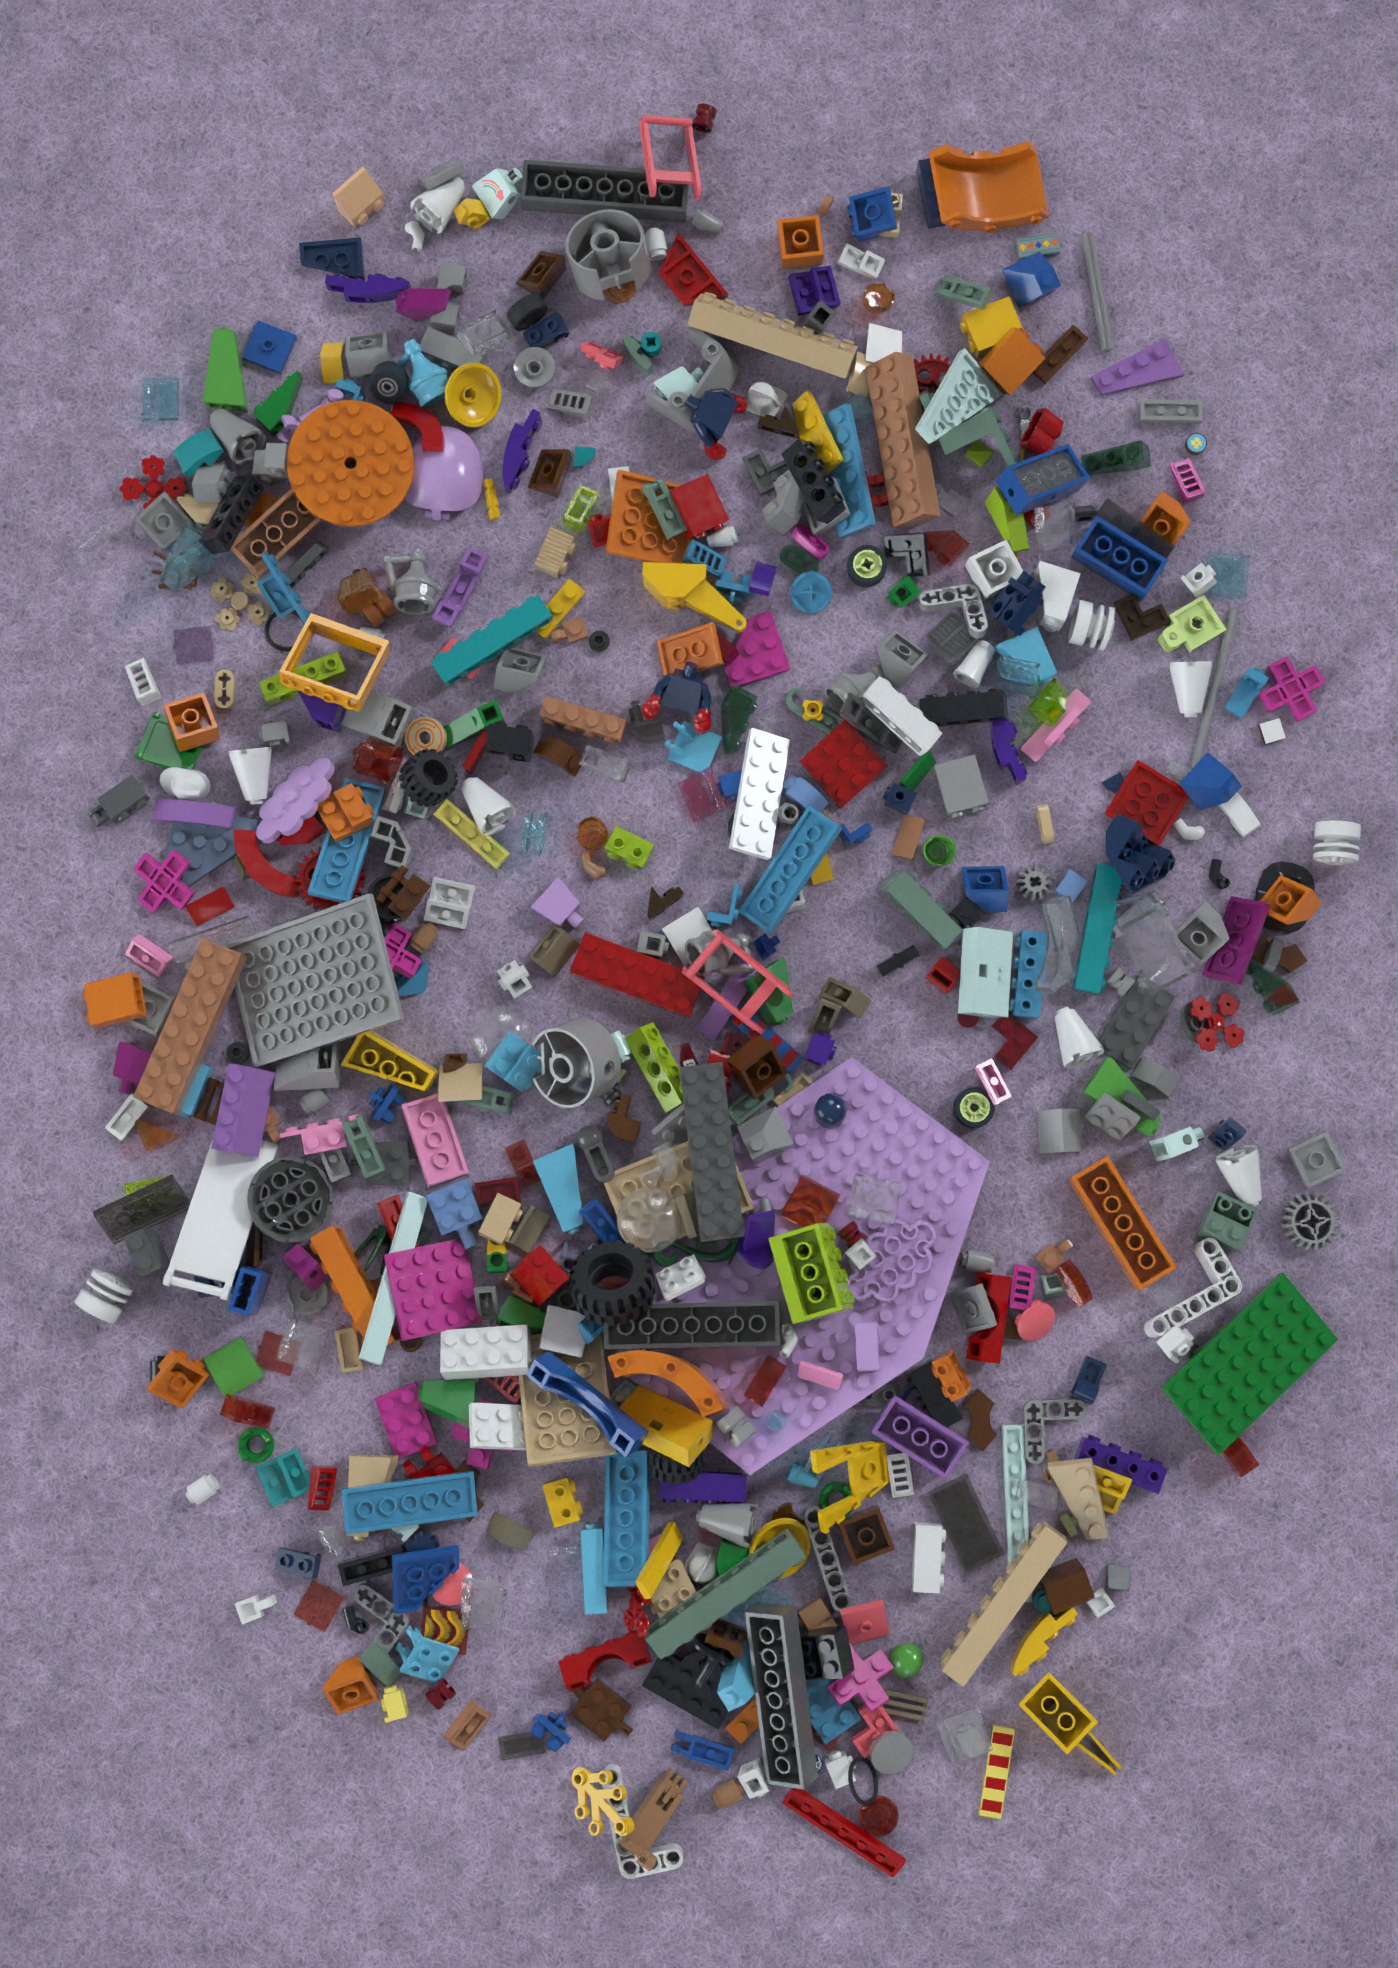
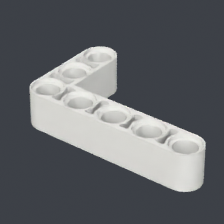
M1205 1238L1194 1247L1195 1255L1212 1285L1149 1319L1144 1325L1147 1336L1151 1338L1161 1337L1176 1325L1178 1327L1182 1326L1241 1292L1242 1283L1216 1239ZM1204 1244L1210 1247V1254L1204 1251ZM1215 1263L1221 1266V1273L1215 1270ZM1226 1282L1232 1285V1292L1226 1289ZM1208 1292L1214 1295V1302L1208 1299ZM1190 1302L1196 1305V1312L1190 1309ZM1172 1312L1178 1315V1322L1172 1320ZM1154 1322L1160 1325L1159 1333L1153 1328Z
M614 1764L607 1765L603 1770L616 1773L618 1778L610 1784L602 1785L603 1789L624 1786L621 1769ZM627 1796L619 1803L612 1802L610 1798L606 1799L620 1816L631 1817ZM609 1818L619 1869L624 1878L633 1879L674 1870L682 1865L683 1850L678 1844L671 1843L650 1848L648 1851L657 1857L658 1862L651 1871L642 1868L636 1863L638 1858L619 1845L622 1837L615 1832L614 1823ZM670 1852H677L679 1858L670 1860L667 1855ZM631 1861L635 1863L636 1867L628 1870L624 1864Z

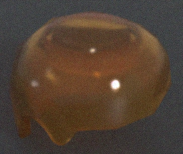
M634 280L620 284L621 289H618L617 286L605 289L603 293L606 299L614 304L627 303L636 293Z
M885 283L867 285L862 293L864 307L874 314H882L888 311L895 302L894 290H888Z
M590 816L578 823L576 838L579 844L589 851L602 849L608 841L609 832L601 819Z

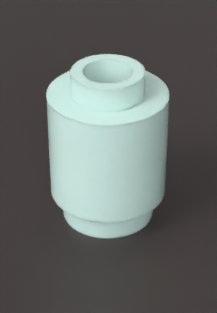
M620 1031L612 1033L611 1036L620 1054V1062L624 1063L630 1060L632 1052L625 1040V1035H622Z

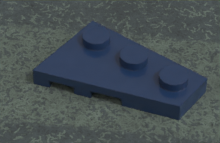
M361 237L299 243L302 266L365 280Z

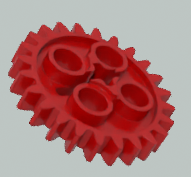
M930 353L927 360L924 355H921V362L913 359L917 384L925 386L918 387L919 392L927 390L930 394L927 387L934 384L935 390L933 394H935L936 389L941 384L939 378L945 376L951 364H948L949 357L942 361L941 354H938L937 358L933 359V355ZM923 371L930 374V378L926 381L918 377ZM921 402L922 413L924 414L925 409Z
M320 846L318 847L319 853L316 854L311 850V858L304 856L306 864L299 863L302 870L296 871V874L301 878L295 879V882L300 884L297 887L298 892H303L300 897L302 900L307 899L306 904L308 906L313 904L315 911L320 906L321 910L341 904L340 902L308 894L311 876L314 873L322 849ZM364 874L359 875L352 899H355V895H362L358 888L365 887L364 883L360 882L365 879Z

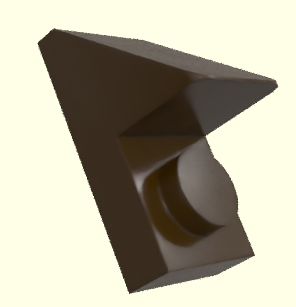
M785 405L780 420H777L772 415L759 417L758 429L798 439L799 428Z
M651 886L647 914L650 921L684 896L680 887L676 889L670 888L663 894L664 898L661 899Z

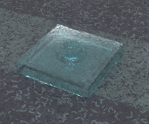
M1208 551L1206 566L1209 564L1215 571L1216 575L1213 577L1217 583L1204 594L1245 598L1247 595L1250 556Z

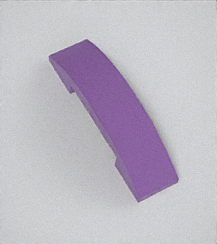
M470 546L468 547L460 563L459 571L447 594L440 601L432 616L433 620L450 628L454 625L483 571L488 558L487 554Z
M156 799L153 820L171 823L174 821L232 829L235 808L197 801Z
M755 969L752 974L747 972L733 974L720 994L737 1007L748 991L743 980L758 971ZM715 1000L697 1029L715 1041L732 1013Z

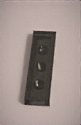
M1109 498L1106 499L1097 512L1096 516L1166 559L1175 548V546Z

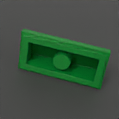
M929 750L916 761L899 782L900 786L914 791L936 764V760Z

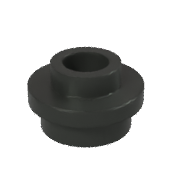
M595 631L589 637V645L596 652L606 650L610 644L609 636L604 631ZM597 638H602L603 642L601 644H597L595 640Z
M234 1042L227 1049V1057L233 1063H242L249 1055L247 1046L241 1042ZM235 1049H240L241 1054L236 1057L234 1051Z

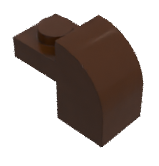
M546 734L542 735L533 753L545 761L559 766L575 777L586 759L570 745Z
M622 1094L621 1098L617 1097L614 1110H617V1113L608 1112L607 1114L608 1126L617 1137L635 1143L641 1122L625 1117L631 1096Z

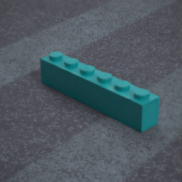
M539 595L535 597L530 596L518 608L512 607L506 611L505 616L499 620L498 618L491 620L483 630L480 631L478 629L469 635L470 638L464 642H456L448 652L437 654L431 663L448 688L553 621L552 614Z
M1099 863L1095 866L1072 990L1098 995L1105 989L1106 978H1103L1104 971L1108 970L1110 958L1107 957L1108 949H1112L1114 937L1111 936L1112 928H1116L1118 916H1115L1116 908H1119L1121 904H1115L1114 900L1122 898L1119 895L1120 887L1124 886L1123 881L1113 866Z

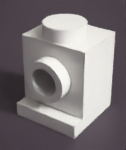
M1200 563L1187 575L1180 577L1196 598H1199L1217 583L1213 577L1216 573L1209 564L1205 567Z
M1176 1325L1156 1343L1168 1358L1177 1364L1179 1362L1178 1357L1185 1355L1194 1344L1192 1342L1194 1337L1186 1328L1182 1330Z
M761 1758L752 1760L740 1767L737 1777L748 1797L751 1799L756 1796H765L769 1792L771 1785L766 1784L765 1769Z

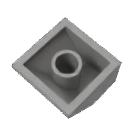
M896 630L878 647L884 676L892 684L900 688L909 681L928 655L927 652Z
M513 647L503 652L496 667L494 689L515 693L537 681L547 655Z
M1206 901L1170 936L1200 965L1206 962L1229 940L1221 915Z
M776 1107L737 1126L742 1140L756 1164L795 1145Z

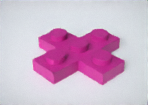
M1286 656L1267 666L1276 685L1261 692L1259 697L1268 713L1287 704L1296 722L1317 712L1308 693L1324 685L1326 682L1316 665L1297 674L1289 658Z
M176 849L169 853L162 864L149 853H144L133 868V871L148 882V885L137 900L152 913L158 911L166 898L180 910L185 909V906L196 893L180 880L191 862Z
M393 922L384 937L391 968L411 979L422 960L404 949L412 933Z
M485 1399L480 1401V1403L501 1404ZM454 1422L451 1438L470 1442L469 1428ZM470 1448L467 1464L489 1469L494 1449ZM503 1450L511 1453L515 1452V1450Z
M850 1644L855 1670L845 1678L833 1682L827 1687V1690L839 1707H842L858 1695L872 1713L890 1699L878 1683V1680L891 1672L894 1667L881 1649L862 1661Z

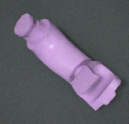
M330 389L328 397L317 407L297 417L298 421L293 416L281 415V421L285 427L278 430V439L289 445L295 430L311 412L326 404L341 401L343 393L337 389Z

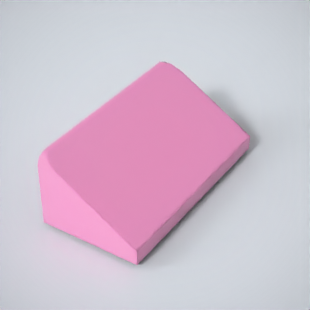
M140 934L132 938L125 953L127 957L158 978L161 977L174 958Z
M993 1059L975 1067L993 1105L1012 1097Z
M806 1361L800 1362L798 1370L799 1378L836 1390L840 1389L844 1376L843 1373Z

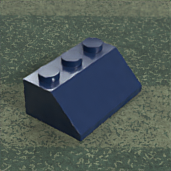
M930 158L918 160L916 172L927 227L929 229L946 226L941 222Z

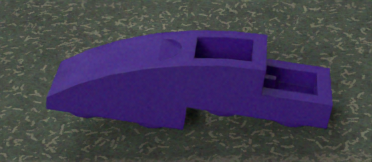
M379 273L375 275L369 274L367 282L361 278L348 279L339 274H333V276L326 275L325 279L327 290L341 292L344 294L346 302L354 303L390 301L397 299L400 292L411 288L410 282L404 278L396 277L393 279Z
M532 409L523 426L515 423L506 444L503 460V481L505 491L509 494L512 489L515 490L520 482L519 475L522 471L525 472L530 464L528 452L524 449L528 450L533 441L531 437L534 431L538 432L542 426L541 414L535 409Z
M1009 719L990 722L992 748L999 768L1002 769L1008 766L1016 785L1024 782L1027 778V770L1023 763H1019L1017 758L1019 754L1016 746L1010 743L1017 737L1015 724L1010 722Z

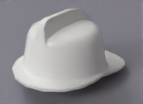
M766 382L752 383L747 395V410L759 416H775L788 395L780 388Z
M170 767L165 769L160 776V784L163 790L169 795L176 796L179 800L196 801L199 798L206 797L210 791V781L200 771Z
M699 1542L696 1544L684 1566L693 1581L706 1586L719 1576L716 1564L718 1549Z

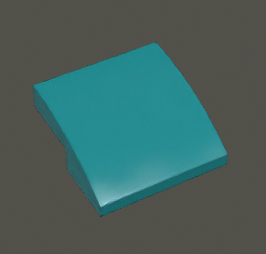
M208 428L185 440L173 452L183 472L191 477L203 463L211 466L224 451L213 430Z
M297 1448L255 1467L272 1507L309 1491L310 1478Z

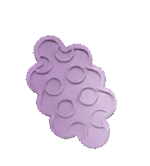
M319 758L309 767L305 765L296 767L289 774L287 781L275 788L273 797L265 801L259 811L262 821L256 829V836L260 841L271 843L279 838L281 834L285 836L293 835L300 830L305 819L315 814L318 803L324 801L332 789L328 780L333 775L335 768L328 758Z
M895 1219L885 1225L883 1233L876 1232L871 1234L867 1238L866 1244L875 1253L876 1257L861 1270L849 1259L850 1267L854 1273L850 1275L846 1283L848 1290H851L854 1300L863 1301L873 1295L878 1301L890 1302L898 1296L900 1289L913 1287L917 1280V1274H925L933 1266V1255L929 1248L934 1245L937 1239L935 1227L927 1221H917L909 1226L905 1221Z

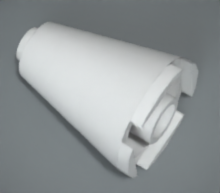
M455 176L432 190L423 192L411 201V210L415 209L416 214L414 216L420 224L431 232L433 227L438 231V234L445 229L454 213L453 209L458 205L465 192L463 180Z
M1212 661L1170 662L1169 668L1179 711L1184 713V717H1197V713H1202L1212 669Z
M271 747L228 751L245 801L250 800V805L263 803V799H267Z
M469 777L463 782L461 791L479 831L483 835L484 833L487 836L493 835L505 827L502 823L507 819L512 821L516 814V808L512 803L477 777Z
M1064 1007L1057 1011L1055 1023L1062 1062L1065 1068H1076L1088 1063L1087 1060L1093 1056L1097 1059L1104 1054L1105 1051L1075 1009Z
M1244 1145L1241 1146L1242 1150L1234 1151V1148L1217 1155L1216 1164L1237 1199L1252 1207L1258 1205V1201L1262 1199L1257 1146Z

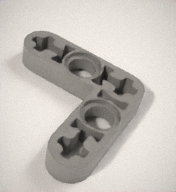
M964 584L929 590L920 594L919 608L922 611L934 612L962 607L969 634L974 638H982L987 634L988 622L977 586ZM946 595H951L954 597V599L952 601H946L943 599V597ZM971 608H976L979 610V612L977 614H971L968 612V610ZM976 621H978L979 628L981 629H977V627H975Z
M1078 1399L1028 1400L1023 1406L1026 1460L1032 1464H1039L1045 1457L1044 1420L1081 1419L1087 1412L1085 1403ZM1053 1403L1059 1404L1061 1409L1060 1413L1055 1416L1049 1413V1406ZM1063 1403H1067L1066 1407H1074L1075 1403H1078V1406L1082 1407V1411H1078V1415H1075L1073 1411H1067L1068 1416H1064L1065 1407ZM1031 1404L1039 1408V1412H1035V1419H1040V1423H1027V1419L1032 1420V1414L1027 1412V1409L1031 1408ZM1037 1426L1040 1433L1036 1438L1029 1437V1427ZM1028 1441H1040L1041 1443L1040 1445L1036 1444V1451L1040 1452V1456H1037L1036 1460L1029 1456V1452L1033 1451V1445H1028Z
M361 1584L354 1591L355 1601L385 1623L369 1647H372L376 1642L389 1653L410 1622L409 1614L407 1612L394 1614L393 1601L371 1585ZM367 1589L369 1597L373 1599L374 1595H376L378 1598L373 1602L372 1606H369L368 1603L371 1600L366 1597L362 1600L359 1590L364 1591ZM377 1602H386L388 1610L385 1613L378 1612L376 1609ZM403 1615L405 1624L400 1623L395 1630L399 1631V1633L396 1634L387 1625L389 1624L392 1627L396 1622L394 1616L399 1617ZM388 1632L392 1635L393 1640L390 1644H384L381 1641L382 1633Z

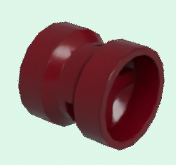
M698 104L696 109L697 116L693 120L692 127L697 131L710 133L713 128L712 120L715 119L717 110L709 104Z
M854 1220L837 1233L841 1239L847 1242L848 1248H851L861 1238L864 1241L867 1239V1236L858 1230V1225Z
M444 1678L437 1682L436 1687L429 1689L425 1693L429 1702L438 1710L445 1706V1702L448 1699H452L456 1695L452 1686L447 1688L446 1685L449 1683Z

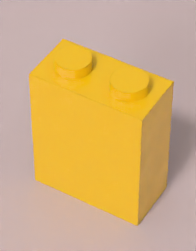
M1010 296L987 304L984 310L977 308L964 313L960 322L962 333L967 334L969 339L967 342L968 348L971 353H975L976 358L986 355L1012 327L1023 328Z

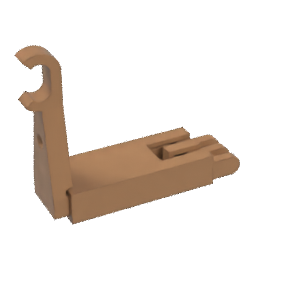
M671 1767L667 1769L661 1779H657L633 1815L634 1831L632 1834L620 1836L622 1840L619 1845L638 1858L636 1863L648 1871H651L657 1861V1857L648 1850L683 1799L680 1793L688 1782L685 1778L680 1780L681 1775L679 1773L673 1775L674 1770Z

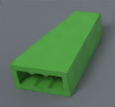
M213 329L203 402L207 408L248 412L249 407L238 339L231 329Z
M1109 1056L1105 1057L1082 1093L1095 1102L1104 1093L1108 1094L1141 1116L1138 1123L1133 1127L1144 1136L1154 1135L1161 1125L1158 1123L1161 1117L1158 1115L1156 1120L1152 1121L1120 1100L1124 1091L1129 1090L1147 1101L1116 1062Z

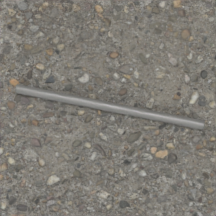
M1230 609L1226 631L1224 632L1190 769H1193L1202 758L1238 615L1237 609Z

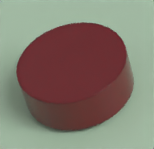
M958 1014L957 1021L964 1028H972L978 1023L979 1016Z

